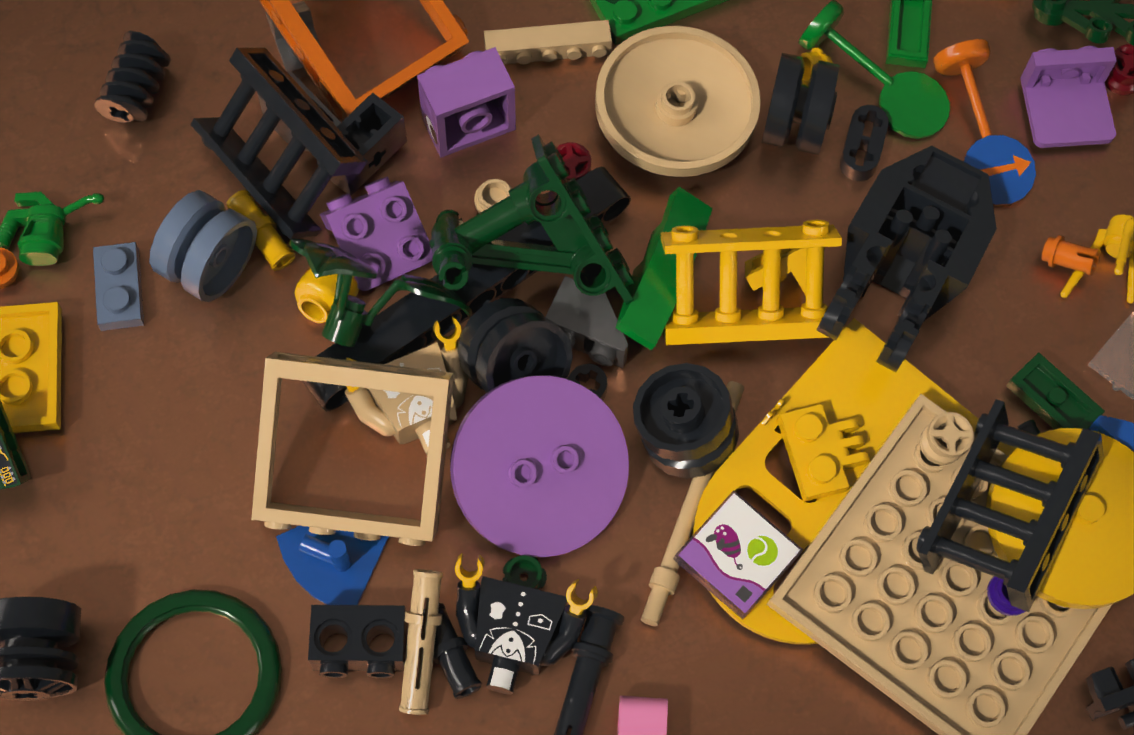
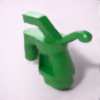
M42 192L16 193L14 202L18 207H31L29 209L7 211L0 225V248L9 249L19 227H25L17 243L20 250V261L31 266L55 264L58 260V255L64 250L63 226L66 216L89 203H103L104 195L94 193L61 208L54 205Z

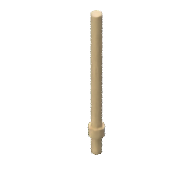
M730 381L727 384V389L736 413L744 386L738 382ZM714 471L706 476L694 477L691 481L660 567L654 568L649 582V587L652 590L641 617V621L645 624L658 626L668 596L674 595L680 580V575L677 572L682 561L679 554L689 542L698 503Z

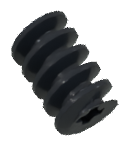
M130 30L123 37L124 42L118 48V56L114 58L111 65L112 69L108 71L105 79L106 83L102 85L99 92L100 97L96 99L94 104L96 110L103 117L118 123H128L133 120L141 122L147 119L148 112L145 108L151 107L154 102L150 94L158 92L160 86L157 81L163 80L165 76V71L162 67L169 66L171 61L169 54L154 39L143 33Z

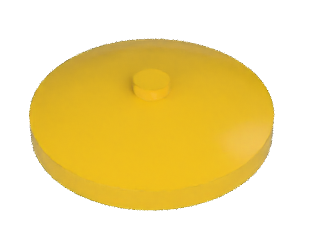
M1060 428L1040 433L1037 436L1068 445L1070 442H1077L1082 429ZM1100 433L1104 454L1102 461L1037 594L1038 597L1063 607L1074 609L1101 608L1120 602L1134 594V452L1116 439ZM1016 448L999 466L1048 484L1051 480L1057 482L1063 470L1060 462ZM992 483L990 484L986 507L1029 523L1032 519L1039 520L1044 509L1042 501ZM988 528L991 542L998 557L1008 562H1011L1013 559L1019 560L1025 548L1023 540Z

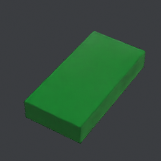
M890 0L885 64L926 68L929 54L932 0Z

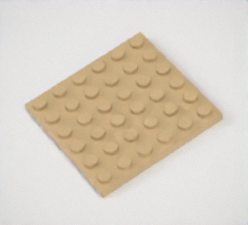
M920 394L766 605L939 735H1027L1112 605L1094 609H1074L1050 603L1036 596L1029 612L1026 611L1017 616H1007L995 610L988 599L987 587L990 579L993 577L992 575L945 557L941 558L933 575L924 571L916 549L918 538L926 526L931 527L972 445L952 464L939 465L928 460L920 448V435L936 416L946 411ZM973 431V433H974L973 443H974V441H975L976 438H975V432ZM937 438L947 448V443L942 438ZM996 449L990 463L1000 466L1007 455ZM980 480L970 501L986 507L991 483ZM961 518L951 540L999 558L991 542L988 527Z

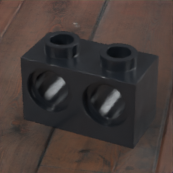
M311 605L308 661L313 671H320V676L328 678L348 676V671H367L366 675L368 677L391 678L395 676V671H404L408 623L404 621L405 606ZM339 633L348 637L346 645L337 652H329L323 648L325 640L332 634ZM388 634L394 638L392 647L385 652L371 650L370 643L377 635Z

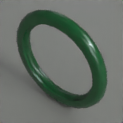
M192 589L169 594L156 600L130 619L115 640L107 659L104 679L108 709L116 727L123 735H162L146 725L135 711L128 688L130 662L137 646L148 632L159 623L175 615L189 612H210L225 617L239 626L250 639L256 652L258 663L256 690L250 704L241 717L227 729L215 735H255L270 715L278 696L282 666L279 647L269 625L255 609L237 597L222 592Z

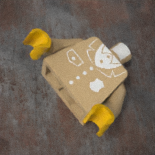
M454 317L452 319L455 330L450 336L441 335L438 321L434 323V333L444 343V347L441 350L438 343H434L384 364L454 373L449 425L457 421L456 409L464 403L468 376L460 366L457 352L459 346L457 339L461 335V325ZM346 358V360L355 361L351 358ZM346 386L345 395L362 423L383 436H394L400 444H406L419 438L426 455L428 454L433 396ZM447 437V447H446V449L450 446V441H449L448 437Z

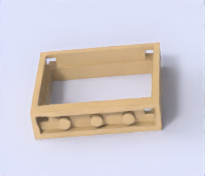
M274 352L266 357L251 520L265 521V527L279 530L290 529L291 525L309 527V532L319 535H333L336 533V530L354 532L353 536L361 540H379L381 536L398 537L399 543L409 546H421L425 544V541L432 542L438 531L454 373ZM282 378L433 396L421 520L271 502Z

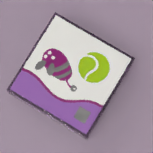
M733 490L677 552L673 560L744 620L798 558L803 549Z

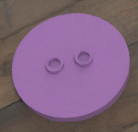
M521 377L505 382L490 390L472 406L464 417L452 446L450 458L451 483L463 515L471 526L486 540L502 549L519 555L531 557L558 556L576 550L590 542L607 527L615 516L623 500L628 482V448L622 428L610 408L589 389L560 377Z

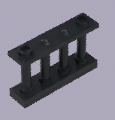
M236 48L229 61L241 74L242 81L220 117L194 118L190 125L202 137V142L205 146L215 152L274 220L276 227L282 234L286 235L289 239L318 236L321 229L308 215V212L332 176L360 174L368 161L266 48ZM256 91L266 102L267 110L245 143L233 127ZM282 120L291 130L293 137L270 172L257 156L279 121ZM307 148L317 159L318 168L295 200L285 189L283 183Z
M996 399L989 414L983 413L979 418L975 429L976 439L931 527L926 526L922 530L916 549L924 571L932 575L941 558L945 557L1004 580L1003 584L1007 587L1010 604L1029 612L1104 456L1102 437L1100 433L1083 428L1076 443L1070 442L1068 445H1064L1008 426L1005 402ZM1002 442L1060 462L1063 470L1057 482L1051 480L1048 484L991 464L990 461L999 443ZM980 480H984L1040 500L1044 509L1038 521L1032 519L1029 523L971 502L970 500ZM961 518L1021 539L1025 548L1019 560L1013 559L1011 562L952 541L951 538Z

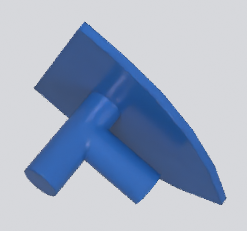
M297 526L276 536L288 569L295 580L313 598L326 605H358L389 536H381L379 540L370 541L355 538L353 536L354 532L336 530V533L333 535H319L309 532V527Z

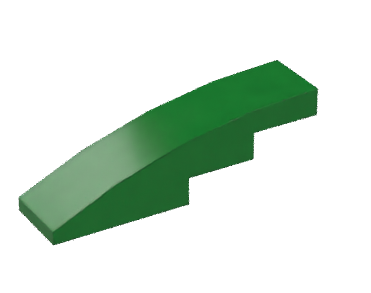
M678 187L669 196L662 222L652 232L644 259L633 271L632 277L635 284L629 288L634 301L627 305L623 302L615 327L649 350L656 346L676 305V254H665L661 243V232H672V228L676 226H694L698 230H706L713 209L681 187Z

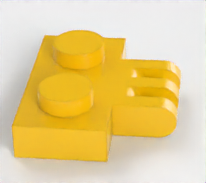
M822 404L779 414L777 422L803 502L846 492L849 484L844 470L870 462L868 452L852 455L849 453L850 450L865 445L862 435L844 438L843 435L859 429L856 419L828 424Z

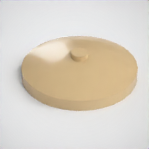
M663 26L648 29L622 42L604 62L598 76L595 94L597 120L610 145L632 164L655 174L673 177H689L709 173L735 159L753 136L761 103L758 81L743 55L720 37L701 29L685 26Z

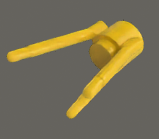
M1121 214L1110 219L1107 229L1098 230L1095 241L1090 248L1101 249L1102 246H1106V252L1110 256L1117 258L1114 273L1118 276L1123 274L1127 258L1129 257L1127 302L1132 304L1134 303V217ZM1074 270L1060 292L1062 298L1068 297L1083 276V272Z

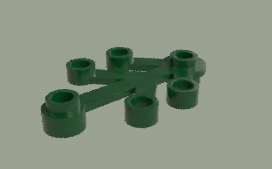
M1033 0L1034 17L1045 25L1057 26L1066 22L1085 34L1089 41L1098 44L1107 42L1113 30L1125 37V40L1134 46V21L1128 22L1123 19H1134L1133 4L1118 3L1121 0ZM1083 15L1091 16L1093 18L1089 20Z

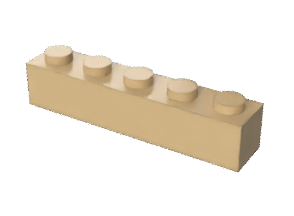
M609 20L484 31L485 50L496 47L504 65L515 63L528 64L537 61L552 62L559 59L576 60L581 57L592 56L599 58L611 54L612 39Z

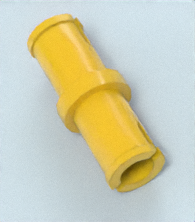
M248 190L238 191L226 202L228 209L238 211L255 222L257 227L255 245L269 262L272 270L279 271L287 267L295 259L294 251L289 248L276 230L277 227L274 220L264 214Z

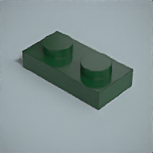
M1039 352L1006 385L1053 429H1088L1105 412Z

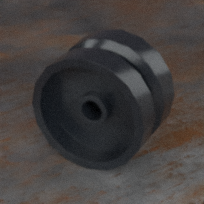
M782 53L762 143L783 147L788 141L792 123L799 124L795 143L798 151L819 155L826 129L829 130L837 98L835 88L839 65L818 61L812 68L808 85L801 84L805 69L803 57Z
M500 298L481 307L470 317L461 332L457 351L462 370L472 382L486 393L505 382L521 377L554 376L567 379L573 359L570 340L562 328L544 317L535 307L518 298Z
M689 363L670 365L650 375L638 389L633 403L634 424L653 464L668 475L686 479L706 476L719 469L735 451L739 438V429L730 393L720 376L708 368Z

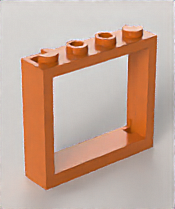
M259 0L340 122L349 116L372 93L382 100L388 98L416 80L417 75L425 73L429 68L444 62L461 51L470 42L466 37L468 31L464 22L458 15L451 14L443 2L445 0H419L446 42L355 99L290 0Z

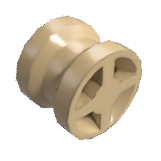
M945 412L936 416L925 427L920 435L919 444L922 453L928 460L934 464L948 465L958 460L973 443L974 433L971 424L965 417L958 413ZM937 438H942L947 443V448Z

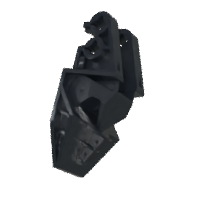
M934 146L925 148L882 169L848 227L843 283L837 290L816 331L836 341L861 296L864 297L871 282L874 281L907 299L898 313L899 318L876 362L896 373L917 337L923 322L968 287L997 229L989 175Z

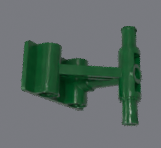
M539 134L531 139L537 162L526 169L523 175V183L509 190L508 197L466 222H463L462 218L459 219L458 212L444 210L437 216L436 223L432 228L431 240L429 241L432 249V265L435 272L439 275V280H443L442 285L449 290L462 288L468 280V273L472 264L572 274L576 287L588 296H597L616 287L626 305L634 301L629 287L634 285L635 281L629 272L630 268L618 248L610 251L613 249V245L608 238L609 234L597 213L591 216L588 215L591 213V209L586 202L587 197L575 178L567 181L566 177L569 174L564 166L565 161L552 141L545 145ZM546 190H547V191H550V192L545 193V194H540L541 192L546 191ZM534 221H539L555 246L496 239L524 222L529 225Z

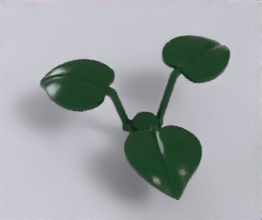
M290 239L289 245L292 247V250L306 257L315 278L338 274L334 301L322 331V336L334 343L355 347L363 324L372 326L375 316L392 296L401 290L454 304L471 317L472 309L456 292L445 288L437 281L402 274L401 279L395 280L369 312H366L364 310L366 303L359 298L349 295L353 276L376 278L378 272L372 266L358 260L347 251L329 244L316 243L304 239Z

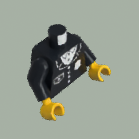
M462 553L458 556L455 573L461 580L457 584L456 616L464 641L468 646L475 649L476 660L492 664L486 687L495 692L513 694L519 671L539 675L543 666L554 665L574 646L587 616L584 609L590 607L598 595L597 587L594 586L589 594V599L584 600L579 598L575 591L580 579L575 580L570 585L566 596L485 576L482 577L480 585L476 580L482 575L485 564L484 558L479 555L478 569L467 571L462 566Z

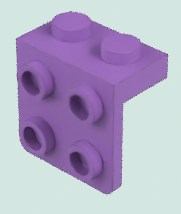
M1084 46L1073 50L1047 48L1038 52H1032L1020 80L1033 142L1037 147L1051 148L1109 144L1116 136V130L1105 81L1117 62L1114 47L1097 48L1096 46Z
M388 176L366 185L367 193L352 199L350 193L327 202L329 210L320 213L325 228L332 231L339 248L352 254L358 260L369 264L378 272L375 279L354 276L357 280L358 288L362 291H368L432 261V249L428 236L404 181L390 182Z

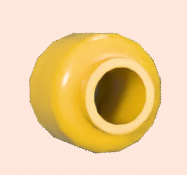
M309 266L298 281L294 291L298 309L307 319L316 323L326 322L334 301L338 274L315 278ZM353 276L349 295L356 297L359 288L357 280Z

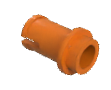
M1058 235L1056 238L1049 237L1042 252V261L1048 262V266L1051 268L1059 265L1092 276L1096 270L1093 265L1098 266L1101 250L1065 241L1064 236Z

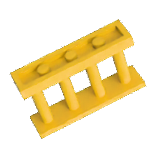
M808 220L803 222V226L698 230L694 226H676L672 228V232H661V243L665 254H676V309L673 310L662 332L666 345L829 338L816 330L829 307L823 303L824 247L842 246V237L834 224L829 225V222L824 220ZM807 248L806 302L801 307L784 308L780 305L781 249ZM763 250V305L759 306L758 309L741 310L737 307V251ZM720 252V307L716 308L715 311L698 312L694 309V253Z

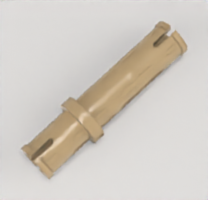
M414 569L410 611L405 612L404 619L405 622L409 623L399 711L407 714L424 715L429 712L428 701L433 669L436 627L442 623V614L438 613L443 572ZM425 598H426L424 618H423L424 601H425ZM421 648L420 661H419V671H418V680H417V684H416L418 658H419V649Z

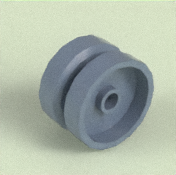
M197 190L188 193L175 204L157 230L150 249L149 263L152 270L171 282H181L185 291L201 301L211 302L222 296L244 270L256 244V224L238 211L226 210L223 202L206 192Z

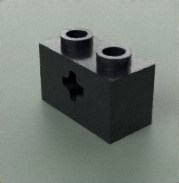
M372 93L337 126L368 162L360 174L332 176L330 180L352 196L407 142L404 116L376 94Z

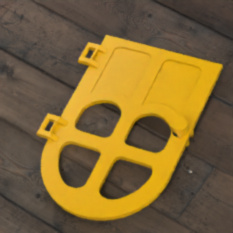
M855 318L844 328L837 340H834L719 467L702 493L694 518L693 538L735 491L741 488H750L789 521L790 531L785 537L799 548L800 551L746 613L702 576L713 598L734 620L756 634L783 643L818 644L766 605L774 594V585L811 544L869 463L844 470L849 484L846 492L819 498L812 503L803 502V500L771 475L765 466L767 455L779 442L784 441L777 422L779 414L822 404L828 424L856 419L859 429L843 435L844 438L862 435L865 445L850 450L849 453L852 455L868 452L870 462L920 394L927 397L946 412L958 413L965 417L971 424L974 432L979 418L905 358L896 373L878 364L876 361L885 342ZM1002 442L997 447L998 450L1007 456L1015 450L1013 446Z

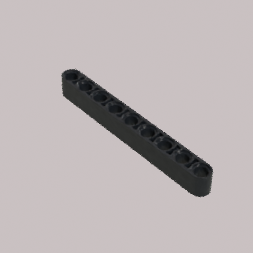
M605 167L595 168L577 180L587 197L586 202L591 209V213L588 215L591 216L597 213L604 226L618 217L630 204V196ZM534 221L529 225L524 222L496 239L555 246L539 221ZM472 264L466 284L462 288L453 291L472 309V316L485 304L497 300L537 271ZM438 274L431 278V280L443 284V280H439ZM410 292L376 315L372 326L363 324L355 347H347L335 343L315 357L341 360L351 358L358 362L384 365L437 341L438 338L433 328L436 321L439 323L440 334L444 336L455 328L452 317L457 319L460 324L470 317L459 306ZM302 381L325 411L334 410L349 401L345 395L346 386Z

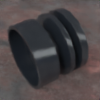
M11 597L0 599V698L32 701L65 696L76 692L78 675L73 673L72 670L78 667L79 657L72 652L61 650V648L70 647L79 642L81 608L68 601L46 597Z

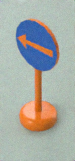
M985 39L967 40L947 47L937 53L933 58L934 67L941 75L954 76L962 74L982 139L976 141L966 152L963 162L989 175L993 206H1009L1022 200L1032 189L1036 177L1035 161L1029 150L1018 140L1005 135H992L972 70L980 67L989 59L991 53L990 46Z

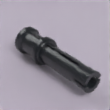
M595 605L584 609L587 616L579 642H576L572 647L573 656L577 660L554 735H567L568 729H572L570 735L584 734L602 667H607L613 660L614 655L610 650L617 626L623 625L624 616L620 613Z

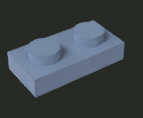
M136 242L93 247L98 327L101 331L144 326L140 255Z

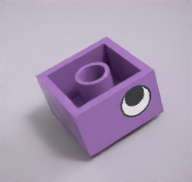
M496 47L485 51L471 52L461 60L447 65H435L426 70L425 73L417 75L422 119L440 158L516 130L515 86Z

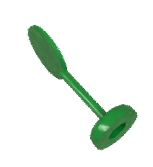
M836 0L829 2L810 23L798 43L803 48L812 50L828 37L881 81L884 87L879 95V108L886 113L888 125L895 132L904 137L922 139L932 137L942 130L949 118L950 102L946 91L941 85L928 75L913 71L898 73L893 77L889 76L834 30L844 14V8Z

